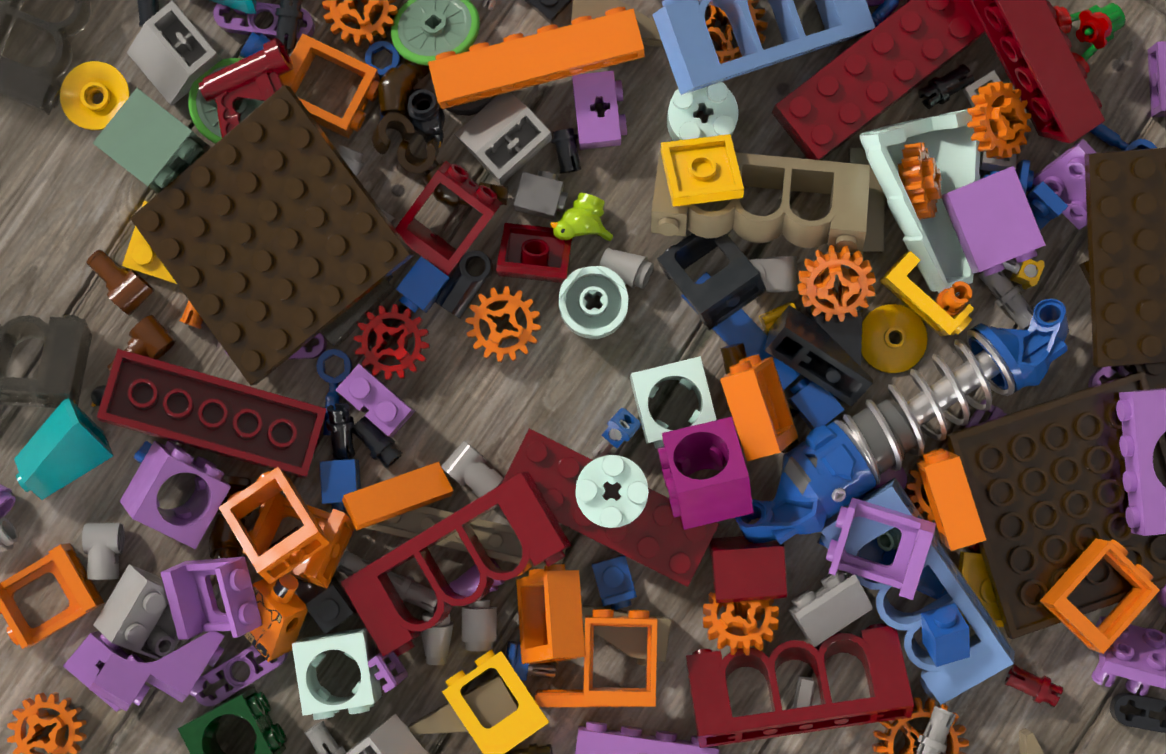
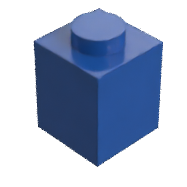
M421 256L396 288L402 294L399 301L414 313L419 308L427 313L450 278Z
M806 377L790 389L794 395L787 401L795 410L799 411V416L811 430L826 425L845 410L831 393L814 382L809 381Z
M359 460L320 461L322 504L331 503L332 510L346 509L342 502L343 495L361 489Z
M955 603L921 613L922 642L936 667L970 657L969 626Z

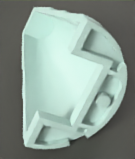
M968 109L900 122L869 130L859 135L869 164L887 198L888 206L905 235L903 241L907 249L921 260L917 267L931 291H938V294L944 289L952 287L958 281L967 284L973 283L974 273L972 274L942 198L938 199V203H936L937 212L935 217L919 220L900 179L898 164L902 163L901 159H904L902 149H905L904 145L924 142L925 148H928L929 158L935 157L937 168L940 169L942 195L980 180L981 152L977 150L979 141L971 140L974 128L967 127V123L972 121V115L967 112Z

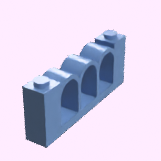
M748 0L662 1L663 7L652 15L679 92L683 95L859 37L873 30L875 25L866 0H815L825 30L808 36L804 33L793 0H768L784 43L765 50L762 48L749 11ZM708 5L718 7L726 13L742 57L720 64L705 21V10Z
M893 478L861 499L923 519L896 478ZM839 512L828 518L822 530L821 539L827 549H829L832 539L838 541L842 529L835 527ZM860 516L855 517L845 545L846 552L859 557V550L865 544L889 531L893 526ZM933 535L924 567L927 565L931 567L948 593L924 608L912 613L896 610L889 603L886 592L892 586L858 575L856 577L862 586L878 590L876 608L881 619L890 627L906 631L904 649L908 658L917 667L922 669L921 685L928 696H935L940 705L1013 665L1015 651L941 543ZM955 603L976 633L970 637V657L936 667L928 651L922 649L917 644L914 633L922 627V612Z

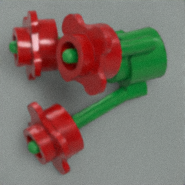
M1109 3L1102 8L1094 5L1089 9L1074 14H1069L1068 10L1063 6H1054L1056 11V18L1054 19L1061 31L1065 34L1070 33L1072 22L1080 20V27L1076 31L1077 39L1080 42L1086 41L1093 44L1081 56L1071 52L1075 61L1079 62L1085 69L1086 74H1088L1090 68L1086 61L1099 49L1104 48L1107 42L1114 39V32L1124 27L1126 22L1124 12L1114 3Z

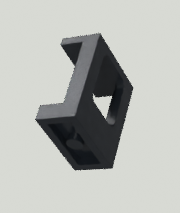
M692 233L678 244L670 246L657 258L665 276L675 283L697 311L701 321L709 331L767 291L760 273L727 234L718 238H703ZM716 247H719L730 261L728 266L704 283L695 284L684 270Z

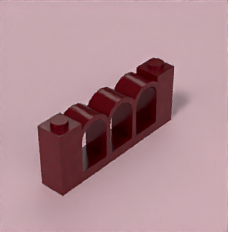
M521 472L341 581V584L382 656L394 652L396 657H399L415 647L412 641L422 635L421 631L442 623L448 617L452 606H465L481 600L490 592L494 580L506 581L523 575L531 568L532 564L536 566L545 562L547 567L555 564L566 557L563 550L570 547L571 544L529 472ZM500 506L516 533L523 549L522 559L513 571L502 570L494 565L470 525L471 522ZM456 531L480 573L479 585L471 596H463L454 592L428 548ZM413 557L417 560L437 597V610L429 621L419 620L410 614L387 573Z
M886 624L870 625L865 630H861L860 637L851 633L833 635L821 644L819 651L813 645L804 641L790 640L776 647L769 658L762 651L755 648H750V654L747 656L743 652V648H739L735 655H731L730 652L723 660L721 650L700 649L693 652L692 655H686L687 674L700 748L911 718L914 702L898 631L893 627L886 626ZM838 653H849L856 656L862 662L865 669L870 698L832 703L825 668L826 660ZM789 660H800L807 663L816 675L822 705L782 710L775 673L777 668ZM741 667H752L759 670L767 681L773 712L732 717L726 683L728 676L735 669Z

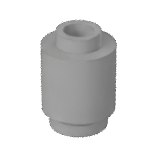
M485 599L462 607V642H465V650H493V642L497 641V607L490 606V600Z

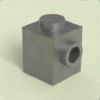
M538 171V175L522 172L514 208L516 211L555 220L557 212L564 213L568 193L563 192L564 185L563 182L557 181L558 175L546 171Z

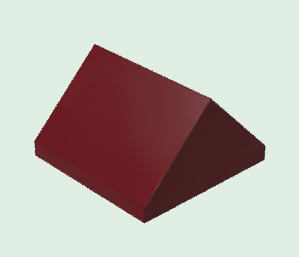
M504 223L496 267L498 276L563 283L569 273L572 238L569 240L557 239L553 233V228Z
M744 536L711 539L709 547L716 603L787 598L783 543L780 545L777 540L752 543L745 539Z

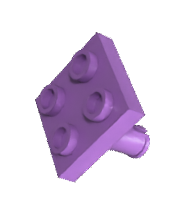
M1084 139L1075 143L1074 146L1039 171L1033 179L1035 186L1044 181L1068 205L1062 214L1078 230L1087 225L1084 154L1097 153Z
M1100 616L1096 624V627H1098L1106 617ZM1130 624L1104 654L1099 653V662L1092 672V679L1097 684L1102 685L1105 677H1107L1105 686L1111 687L1116 676L1127 678L1128 680L1125 685L1127 690L1136 695L1139 687H1141L1139 696H1146L1150 685L1166 689V634L1156 629H1146Z

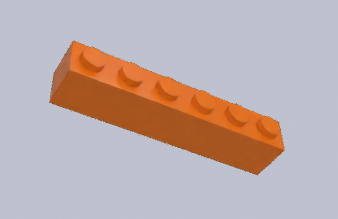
M616 7L606 11V16L592 19L591 16L578 17L571 21L572 25L560 28L555 24L539 28L537 34L525 37L522 33L512 34L503 38L502 43L491 46L488 42L478 43L470 46L468 52L456 54L455 51L440 53L435 56L436 60L428 62L438 104L441 109H446L645 57L644 46L634 8L626 10L625 7Z

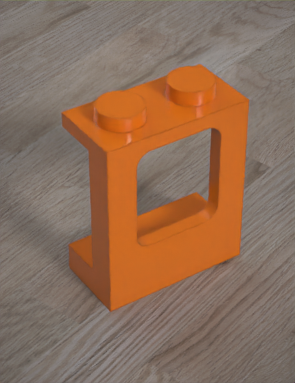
M281 493L273 496L260 506L259 517L255 526L248 532L261 555L269 550L283 518L292 517L301 520L289 500ZM307 505L330 544L311 556L306 563H301L287 574L327 589L355 527L350 517L344 512L333 509L329 513Z
M70 543L58 545L48 551L49 554L0 583V615H3L9 625L6 629L10 639L14 644H20L22 649L34 646L104 604L92 580L87 579V572ZM50 572L55 576L68 598L69 607L36 628H32L26 622L13 596L19 589Z

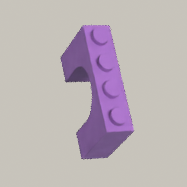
M1166 388L1119 392L1120 400L1117 402L1116 411L1118 419L1122 421L1123 432L1119 445L1121 454L1125 457L1126 471L1123 473V486L1125 491L1128 492L1129 507L1126 509V521L1133 534L1143 536L1166 534V487L1157 478L1153 467L1155 445L1163 433L1166 432Z
M586 721V726H578L575 754H719V747L700 748L698 736L692 735L691 741L677 739L676 733L668 731H656V736L642 734V729L637 727L621 726V731L608 730L606 723Z

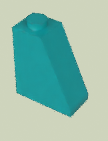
M68 397L61 402L14 458L19 471L16 474V479L24 491L29 492L31 490L43 500L114 455L104 431Z

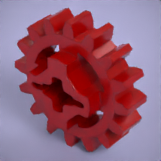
M393 304L391 312H387L385 307L381 305L379 306L380 315L375 316L368 312L366 315L370 322L367 325L358 323L357 326L363 330V334L354 336L353 340L362 343V347L355 350V354L358 356L365 355L366 358L361 363L363 367L374 366L372 375L377 377L381 371H385V379L391 380L393 372H397L400 379H405L406 369L409 368L414 373L418 371L414 364L417 360L426 362L427 359L421 354V350L430 349V344L423 342L422 338L429 335V331L427 329L419 330L418 327L423 320L421 317L411 320L412 310L409 308L403 314H400L397 304ZM394 319L405 323L395 328L388 327L383 321ZM374 330L377 334L376 345L370 350L369 341ZM414 334L415 347L412 354L407 351L408 340ZM388 335L394 338L400 335V338L397 340L398 349L384 348L388 344L385 339ZM386 357H394L401 364L390 366L384 365L380 361H383Z

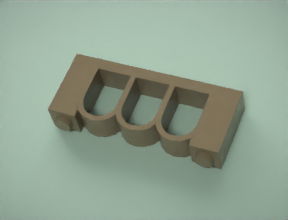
M660 145L651 211V233L665 236H686V230H689L696 236L703 238H718L728 234L733 229L738 236L753 243H767L783 234L786 240L804 248L818 247L827 243V250L829 245H833L835 251L841 252L844 246H848L850 253H855L858 250L861 253L863 252L867 231L870 165L735 152L743 186L782 190L780 208L770 215L757 216L744 210L740 204V198L731 199L725 208L718 211L702 210L694 204L673 207ZM790 191L831 194L829 214L815 221L799 218L790 209Z

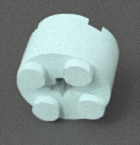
M723 82L683 95L677 89L671 98L667 113V128L673 141L727 134L732 136L738 121L736 99ZM698 111H703L705 115H710L708 116L707 123H702L700 118H694Z
M603 266L583 267L573 271L564 280L559 292V310L564 323L572 332L584 338L600 339L614 333L624 322L629 306L627 288L620 276L609 268ZM596 295H599L602 307L600 309L594 307L588 310L585 298L587 296L594 298Z
M606 455L591 461L581 471L576 484V499L582 513L593 523L608 528L622 527L634 521L644 510L649 493L646 477L639 466L630 459L619 455ZM607 481L611 485L616 482L620 484L621 488L618 490V493L621 497L617 501L613 498L608 500L603 498L602 495L605 493L603 485Z

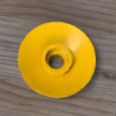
M99 61L85 62L73 68L63 80L60 89V103L65 115L74 124L87 130H103L130 97L128 83L121 72L112 65ZM103 93V101L99 104H94V95Z
M897 304L883 305L871 311L862 321L861 354L873 368L885 373H900L915 366L923 357L927 347L926 327L922 319L908 307ZM895 331L900 334L901 340L898 344H892L889 341L890 332Z

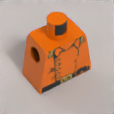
M285 574L272 584H269L265 579L252 584L263 625L244 634V636L268 662L293 650L292 643L296 642L307 613L306 604L295 593L299 585L298 580L291 574Z

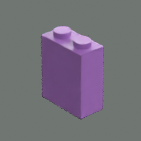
M1014 166L942 195L943 203L972 274L982 271L985 277L1005 269L1004 262L1016 258L1017 263L1038 256L1036 249L1045 246Z

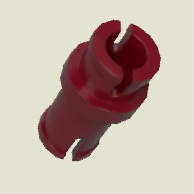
M1015 664L1011 666L1008 672L1010 676L1006 677L1005 685L1032 696L1033 701L1039 704L1043 701L1052 707L1057 705L1060 699L1058 694L1061 695L1063 692L1062 686L1051 683V678L1045 675L1041 678L1017 667Z

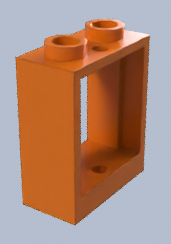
M302 33L290 56L293 70L280 76L283 85L290 86L296 94L316 55L362 76L363 79L343 118L299 98L317 124L349 139L353 130L358 132L366 118V113L363 111L368 101L373 102L378 96L380 80L378 69Z
M757 354L741 359L738 364L729 367L730 373L722 377L720 381L746 460L751 461L781 453L798 438V434L773 357L761 360L760 355Z
M943 448L924 453V460L916 462L942 544L950 551H954L986 541L960 456L948 452V450L944 451Z
M279 467L263 473L255 483L243 491L234 493L228 498L226 503L218 507L257 573L269 584H272L330 544L296 487ZM283 490L304 526L261 555L240 519Z
M1096 538L1045 594L1040 602L1090 650L1104 654L1160 589L1151 582L1154 577L1146 568L1140 564L1134 565L1126 557L1129 552L1119 542L1113 539L1107 541ZM1104 558L1133 588L1101 624L1096 627L1067 597L1094 566Z
M553 564L549 567L544 566V569L529 570V576L516 579L522 664L555 663L585 657L579 570H566L565 564Z
M592 609V615H585L583 705L656 707L657 617H650L649 610H628V616H614V610ZM594 626L647 627L646 688L593 687Z

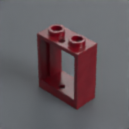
M445 161L395 230L408 247L448 276L496 213L502 202L497 199V195L489 187L479 186L471 180L467 171L461 166ZM440 182L483 214L457 249L415 219V216Z

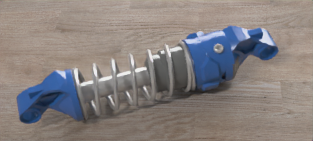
M1052 298L1040 301L1034 308V314L1027 330L996 328L983 323L977 324L967 331L969 348L962 340L955 339L954 342L957 352L965 363L951 371L940 355L933 354V363L943 377L931 386H928L917 370H910V376L921 392L907 402L895 385L888 384V391L895 401L885 399L876 405L872 400L866 399L865 404L867 407L853 417L844 414V423L835 420L827 426L823 425L811 430L805 441L783 455L781 479L774 500L759 501L752 499L754 513L735 517L745 539L752 543L777 540L781 545L795 534L822 532L828 518L839 512L841 506H849L852 497L861 500L868 491L877 486L876 484H880V475L888 469L894 471L901 470L902 460L905 459L907 452L917 456L923 455L925 442L922 432L935 440H945L947 434L945 418L957 425H968L970 416L968 404L979 410H990L992 403L991 390L998 394L1009 396L1023 387L1039 385L1047 374L1051 362L1068 351L1067 345L1064 343L1069 333L1064 304ZM981 385L986 397V404L984 405L968 395ZM957 401L960 402L963 410L964 419L961 420L946 410ZM935 416H937L941 428V434L939 435L924 425ZM760 518L756 523L749 524L751 520Z

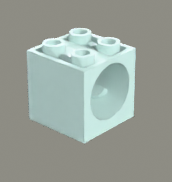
M701 356L631 373L630 381L646 444L654 443L655 449L664 447L662 433L673 431L667 429L669 425L658 419L655 422L648 409V397L653 399L659 389L656 385L662 381L679 380V384L688 390L692 388L696 393L699 410H695L688 421L691 423L690 426L716 420Z
M367 628L306 637L292 643L303 716L313 714V720L334 717L335 713L340 712L339 710L347 708L349 714L370 711V707H374V704L382 697L380 680H377L374 676L378 672L377 665L371 668L368 666V661L376 656L374 640ZM340 650L357 662L361 672V682L359 681L352 690V693L355 695L336 697L320 685L317 679L316 667L326 657V654L323 653L324 651Z

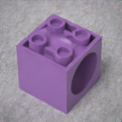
M154 440L122 496L120 503L132 519L196 549L231 486L223 479L225 473L217 469L214 463L200 456L197 457L196 461L193 460L194 457L187 454L184 448L169 440L165 445ZM178 473L195 474L196 487L193 495L185 504L174 509L159 508L160 504L157 499V493L161 485L169 477Z

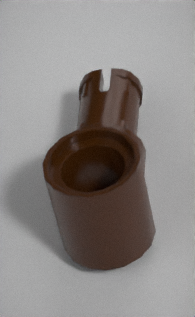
M103 250L94 252L86 262L106 283L105 287L109 290L107 293L109 299L129 316L154 292V289L132 269L130 271L126 268L121 269Z
M149 315L137 323L129 332L131 339L127 342L128 347L125 351L157 360L173 347L176 340L153 315ZM114 360L107 366V368H108V370H109L110 372H111V369H112V365H113Z

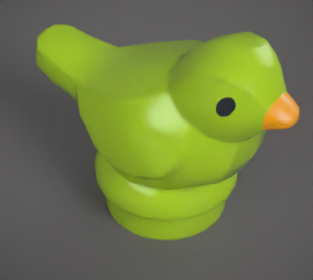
M579 193L577 200L573 201V208L567 209L558 222H551L550 225L553 228L555 237L560 240H569L577 236L595 234L607 241H612L613 235L604 228L600 219L604 214L603 207L605 202L596 196Z

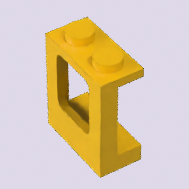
M911 251L902 255L879 281L908 308L914 311L939 336L959 335L972 321V318L968 315L974 308L970 304H966L956 316L951 317L907 277L921 260Z
M490 650L474 661L478 666L467 675L461 670L446 680L445 683L448 688L442 691V693L483 754H505L548 724L549 720L537 705L504 653L500 651L495 655L493 650ZM490 668H495L518 701L519 706L515 712L487 729L481 725L463 698L461 689Z

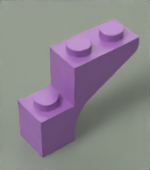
M209 631L163 658L149 663L133 662L112 652L89 690L127 711L132 703L137 706L140 705L150 689L149 686L144 684L148 682L182 703L188 695L195 697L206 679L200 675L207 664L214 667L224 651V648L219 646L224 635L217 631Z

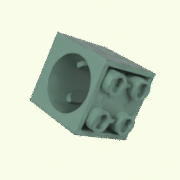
M138 88L134 90L93 142L95 146L157 193L183 173L189 165L191 166L204 154L203 147L207 144L191 129Z

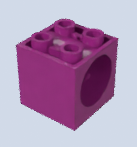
M732 417L662 433L664 447L658 448L663 478L668 489L673 517L681 516L684 530L754 513L749 474ZM703 469L720 471L719 474L708 479L698 480L688 477L692 473Z

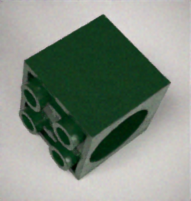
M255 687L178 728L190 754H226L217 742L216 733L220 726L218 722L222 715L234 714L235 717L246 719L254 728L257 736L254 745L255 754H281L286 750L284 745L287 742L286 735L278 723L273 724L268 714L271 711L270 704L264 693H258Z

